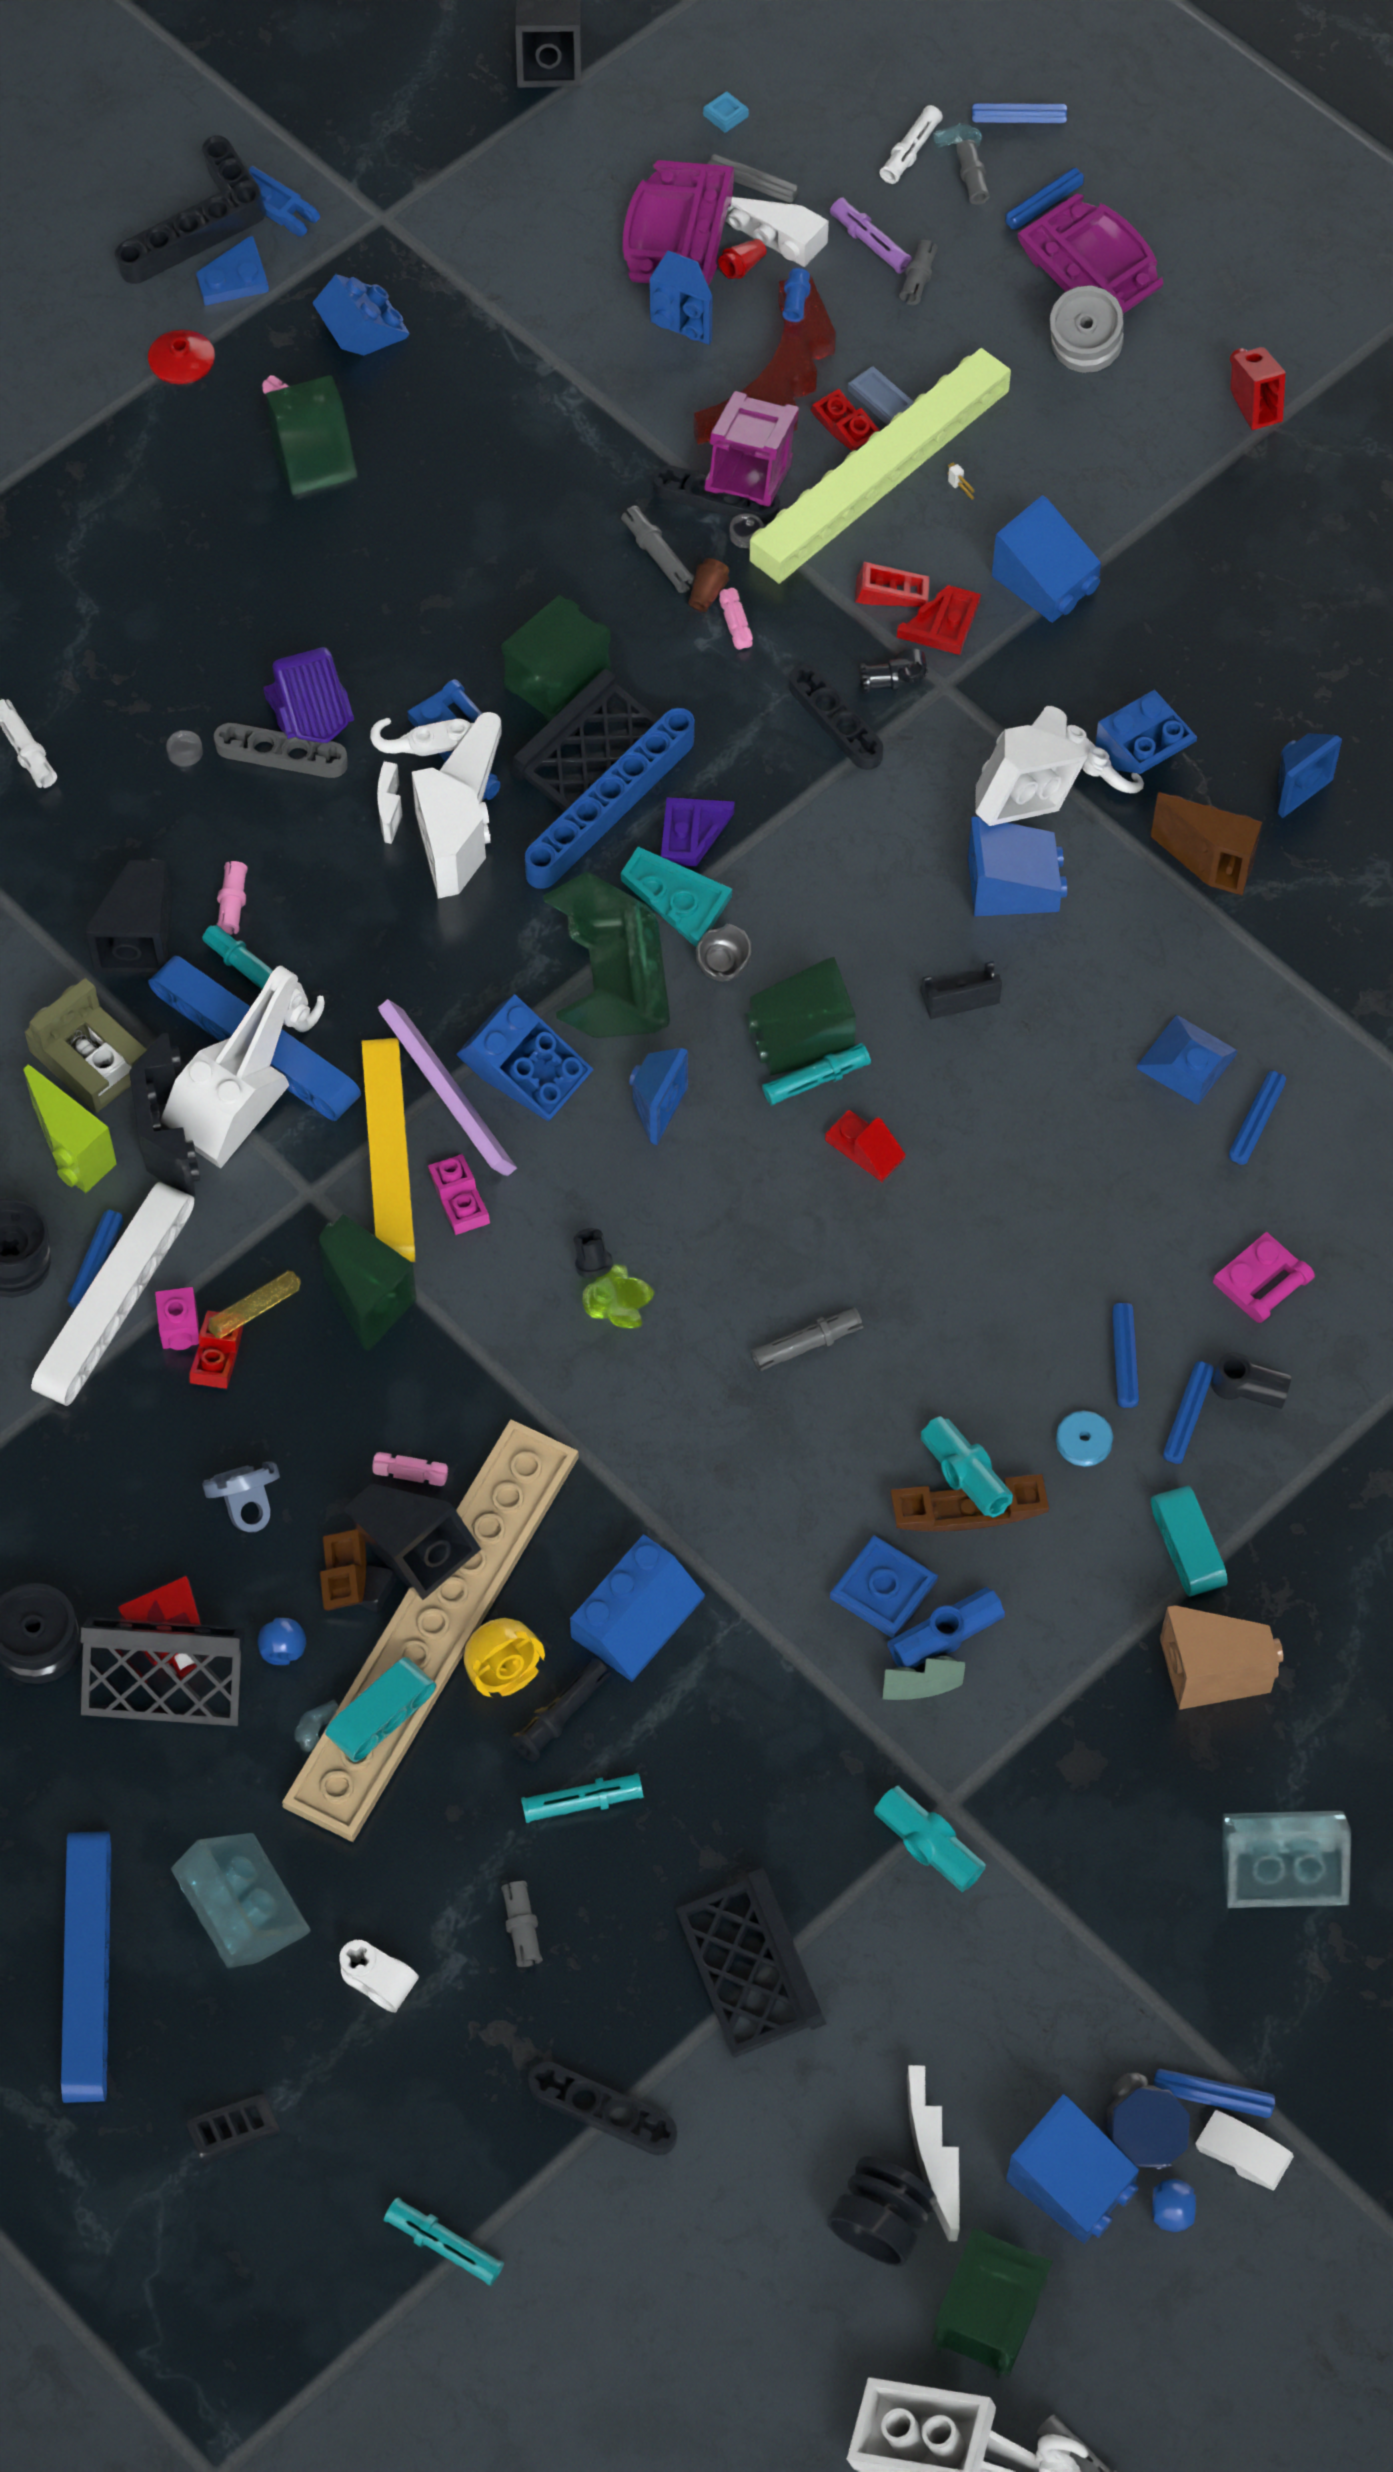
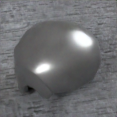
M725 924L721 928L708 930L696 947V963L702 973L709 978L721 982L733 980L742 975L751 960L750 939L745 931L732 924Z

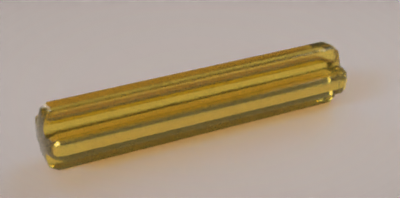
M293 1271L283 1273L211 1317L208 1325L209 1331L216 1338L224 1337L297 1292L301 1284L300 1278Z

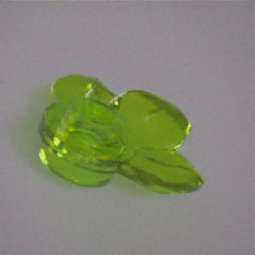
M615 1264L607 1274L597 1277L595 1283L585 1288L582 1294V1303L585 1311L594 1318L603 1319L607 1317L615 1326L638 1328L642 1325V1319L637 1309L648 1304L655 1292L646 1282L640 1279H628L626 1266Z

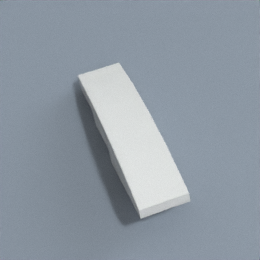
M908 2065L909 2121L917 2162L924 2183L937 2196V2204L934 2211L948 2241H957L959 2234V2147H942V2106H925V2066Z

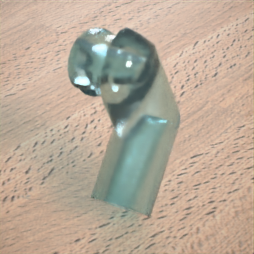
M963 123L933 132V140L937 148L952 143L958 145L961 141L968 139L974 140L978 147L982 139V134L977 128Z
M335 1700L309 1710L301 1717L294 1736L295 1741H299L302 1751L309 1752L314 1750L320 1740L317 1733L320 1731L321 1726L330 1723L339 1708Z

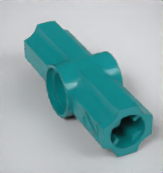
M941 1416L931 1420L926 1428L921 1431V1441L941 1463L943 1475L947 1483L954 1490L962 1488L985 1516L989 1515L994 1518L1004 1513L1005 1509L1012 1503L1013 1494L992 1470L990 1458L980 1444L976 1443L971 1446L948 1418L943 1419Z
M899 1786L890 1789L874 1808V1814L903 1839L904 1846L917 1861L926 1866L931 1864L961 1892L969 1889L985 1870L986 1864L956 1838L954 1829L943 1817L935 1812L929 1814Z

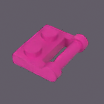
M1266 1232L1214 1276L1213 1284L1254 1321L1262 1323L1270 1316V1311L1301 1284L1307 1285L1314 1279L1315 1274L1307 1263L1295 1258ZM1283 1270L1289 1274L1260 1300L1252 1297Z

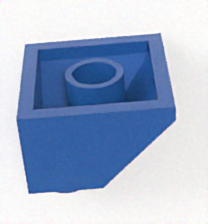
M1308 733L1297 742L1293 740L1284 747L1281 752L1282 758L1278 772V814L1282 818L1333 780L1342 742L1338 735Z
M1176 1014L1138 1063L1137 1069L1199 1105L1235 1058L1238 1050Z
M683 1048L648 1053L642 1065L637 1064L634 1067L629 1079V1085L632 1086L633 1103L649 1141L654 1145H658L688 1089V1050Z

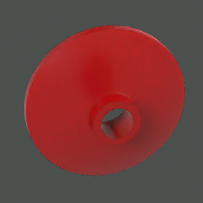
M174 330L161 335L153 342L148 352V362L151 371L161 380L173 384H187L201 379L210 371L215 359L211 342L202 334L191 330Z

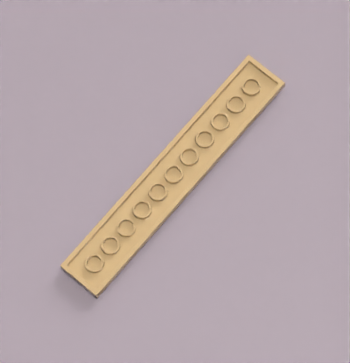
M509 1421L456 1510L481 1550L426 1599L422 1600L411 1589L408 1590L331 1721L388 1669L404 1657H409L437 1684L434 1693L408 1719L358 1762H353L325 1735V1730L282 1802L283 1808L354 1842L463 1656L466 1643L471 1635L480 1627L579 1458L577 1450L518 1422Z

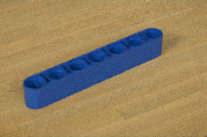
M674 708L666 712L525 851V873L527 882L531 886L540 889L552 886L691 750L694 745L695 719L689 710Z
M176 955L158 970L148 982L150 988L161 1000L220 1042L231 1038L251 1008L200 970ZM281 1029L270 1066L286 1076L289 1083L288 1091L329 1120L337 1121L361 1096L359 1087L346 1074Z
M109 1831L68 1833L61 2068L63 2103L106 2101L111 1893V1839Z

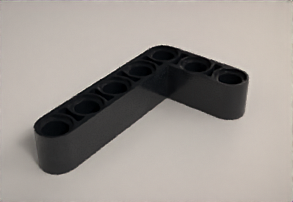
M212 136L205 140L202 145V152L208 172L221 192L123 241L117 246L115 257L122 277L126 282L131 284L144 282L263 220L266 215V209L260 188L226 137Z

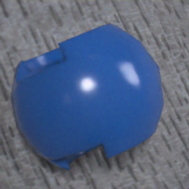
M275 1618L273 1622L267 1623L260 1628L257 1637L260 1655L265 1661L273 1665H289L290 1661L296 1660L304 1654L307 1643L304 1629L298 1622L289 1618Z
M1172 2178L1163 2180L1154 2187L1152 2216H1154V2222L1159 2225L1160 2229L1174 2233L1185 2231L1194 2224L1196 2195L1193 2194L1194 2189L1189 2186L1187 2181Z

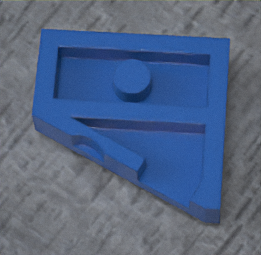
M253 236L246 238L196 272L197 282L205 306L269 292L268 282Z

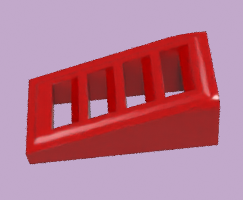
M867 562L863 563L857 575L855 603L922 607L928 602L929 576ZM897 585L902 586V591L897 590ZM911 586H916V594L910 593Z

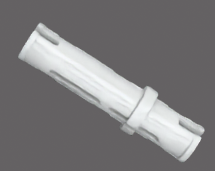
M932 105L926 106L902 142L896 143L893 147L891 157L880 170V175L884 181L895 184L900 179L904 170L912 166L916 161L917 152L928 139L936 125L942 120V113L938 108Z
M4 699L0 700V726L17 751L20 765L27 768L39 788L51 786L56 781L57 774L46 760L44 748L33 739L12 702L8 699L6 702Z

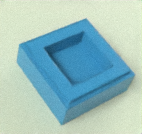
M726 91L703 107V116L726 133L749 116V109Z

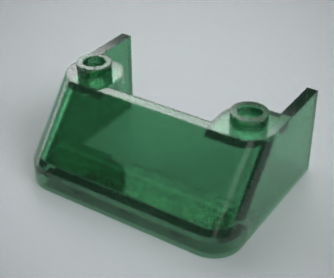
M587 871L543 896L545 903L568 915V932L571 938L576 943L589 949L594 987L593 993L557 1011V1019L593 1038L651 1034L666 1028L670 1024V1013L659 925L654 912L646 904Z

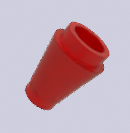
M755 238L725 249L718 260L721 272L729 279L743 278L766 255V246L760 239Z

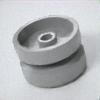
M1080 286L1065 292L1055 302L1050 315L1052 349L1057 359L1067 368L1082 373L1097 372L1110 366L1119 356L1124 343L1123 312L1117 299L1105 289L1095 286Z

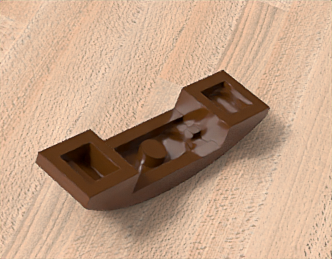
M1043 1474L1004 1478L1003 1483L1013 1494V1499L1004 1513L994 1518L989 1515L985 1516L963 1489L930 1492L929 1486L893 1489L890 1491L896 1528L929 1532L972 1530L1009 1524L1044 1514L1049 1511Z

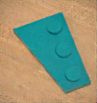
M637 847L621 872V881L695 947H697L702 936L713 928L732 898V888L640 847Z

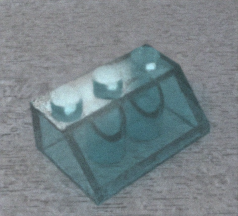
M1344 1812L1223 1814L1222 1852L1228 1908L1349 1905L1351 1830Z
M254 1833L197 1840L171 1868L180 1884L181 1890L187 1896L199 1917L200 1923L205 1927L220 1957L228 1968L256 1964L306 1936L311 1931Z

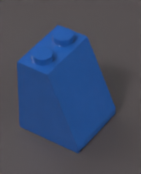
M1043 495L996 534L992 577L1052 623L1062 614H1069L1074 609L1077 601L1084 595H1091L1100 584L1101 562L1053 504Z
M971 817L967 860L974 916L1059 912L1061 898L1067 897L1066 876H1060L1059 868H1063L1062 846H1056L1055 833L1007 822L989 826L980 817Z
M1063 2094L1012 2154L1006 2181L1085 2244L1092 2235L1099 2238L1113 2221L1109 2214L1118 2203L1125 2207L1136 2194L1139 2187L1135 2182L1139 2169Z

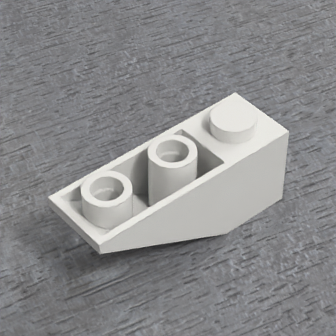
M732 197L731 206H728L726 222L734 229L741 230L753 238L760 239L765 245L781 253L786 259L794 261L803 267L828 243V220L803 206Z

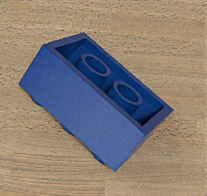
M643 1534L570 1618L571 1638L633 1682L705 1598V1594L675 1556Z

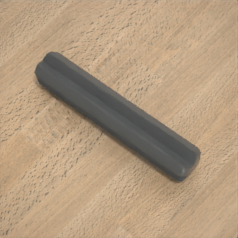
M713 154L708 161V164L733 166L735 183L788 203H793L797 197L798 186L794 183L718 154Z

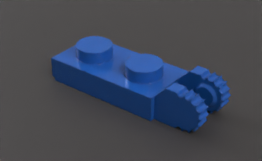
M253 166L248 169L260 188L266 209L265 216L281 226L284 224L291 233L302 237L307 232V229L302 221L292 215L295 211L302 218L314 224L320 219V215L315 207L302 200L299 194Z

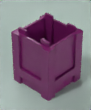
M734 391L711 433L710 444L713 445L711 469L706 478L705 490L714 493L725 492L749 498V500L757 501V504L770 507L792 465L793 453L791 452V445L799 407L789 404L781 406L749 398L747 394Z

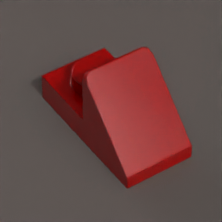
M848 1110L825 1134V1141L881 1182L906 1157L896 1139L879 1117H876L868 1124L855 1113Z

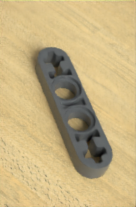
M236 723L222 724L214 732L216 751L220 756L227 759L327 778L339 777L348 768L347 752L341 744L336 742L318 743L301 740L297 737L288 739L283 732ZM230 737L236 738L230 744H225V742L229 741ZM246 740H248V748H244V745L246 746L247 744ZM260 742H269L274 745L270 751L265 753L254 749ZM295 748H302L308 752L301 759H293L288 755ZM314 752L318 753V755L315 756L316 761H314ZM331 756L337 757L332 763H326V761L331 759Z

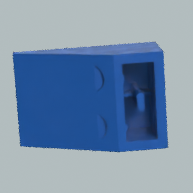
M515 994L502 1002L456 1054L482 1080L547 1121L551 1120L594 1070Z

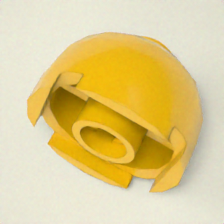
M508 1618L491 1620L481 1625L471 1635L464 1650V1664L470 1680L478 1691L488 1697H491L489 1692H499L503 1697L524 1688L539 1672L536 1667L539 1657L543 1661L545 1657L543 1644L537 1636L522 1622Z

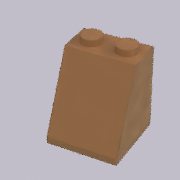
M1180 1606L1167 1607L1160 1641L1179 1710L1271 1693L1274 1679L1279 1676V1662H1283V1650L1280 1640L1278 1638L1273 1639L1269 1625Z

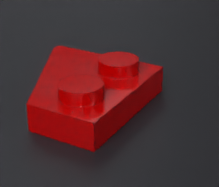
M950 585L946 586L937 594L933 601L927 602L918 609L916 617L907 624L902 622L898 626L897 638L960 655L980 605L981 594Z

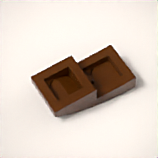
M357 1529L324 1536L326 1570L320 1572L324 1610L328 1611L362 1603L366 1581L365 1540Z

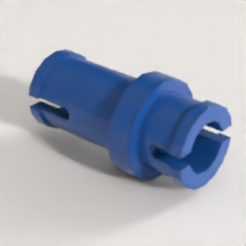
M792 269V272H789V279L786 280L784 285L786 299L782 316L790 322H799L804 317L805 300L811 290V285L808 282L810 274L805 269Z

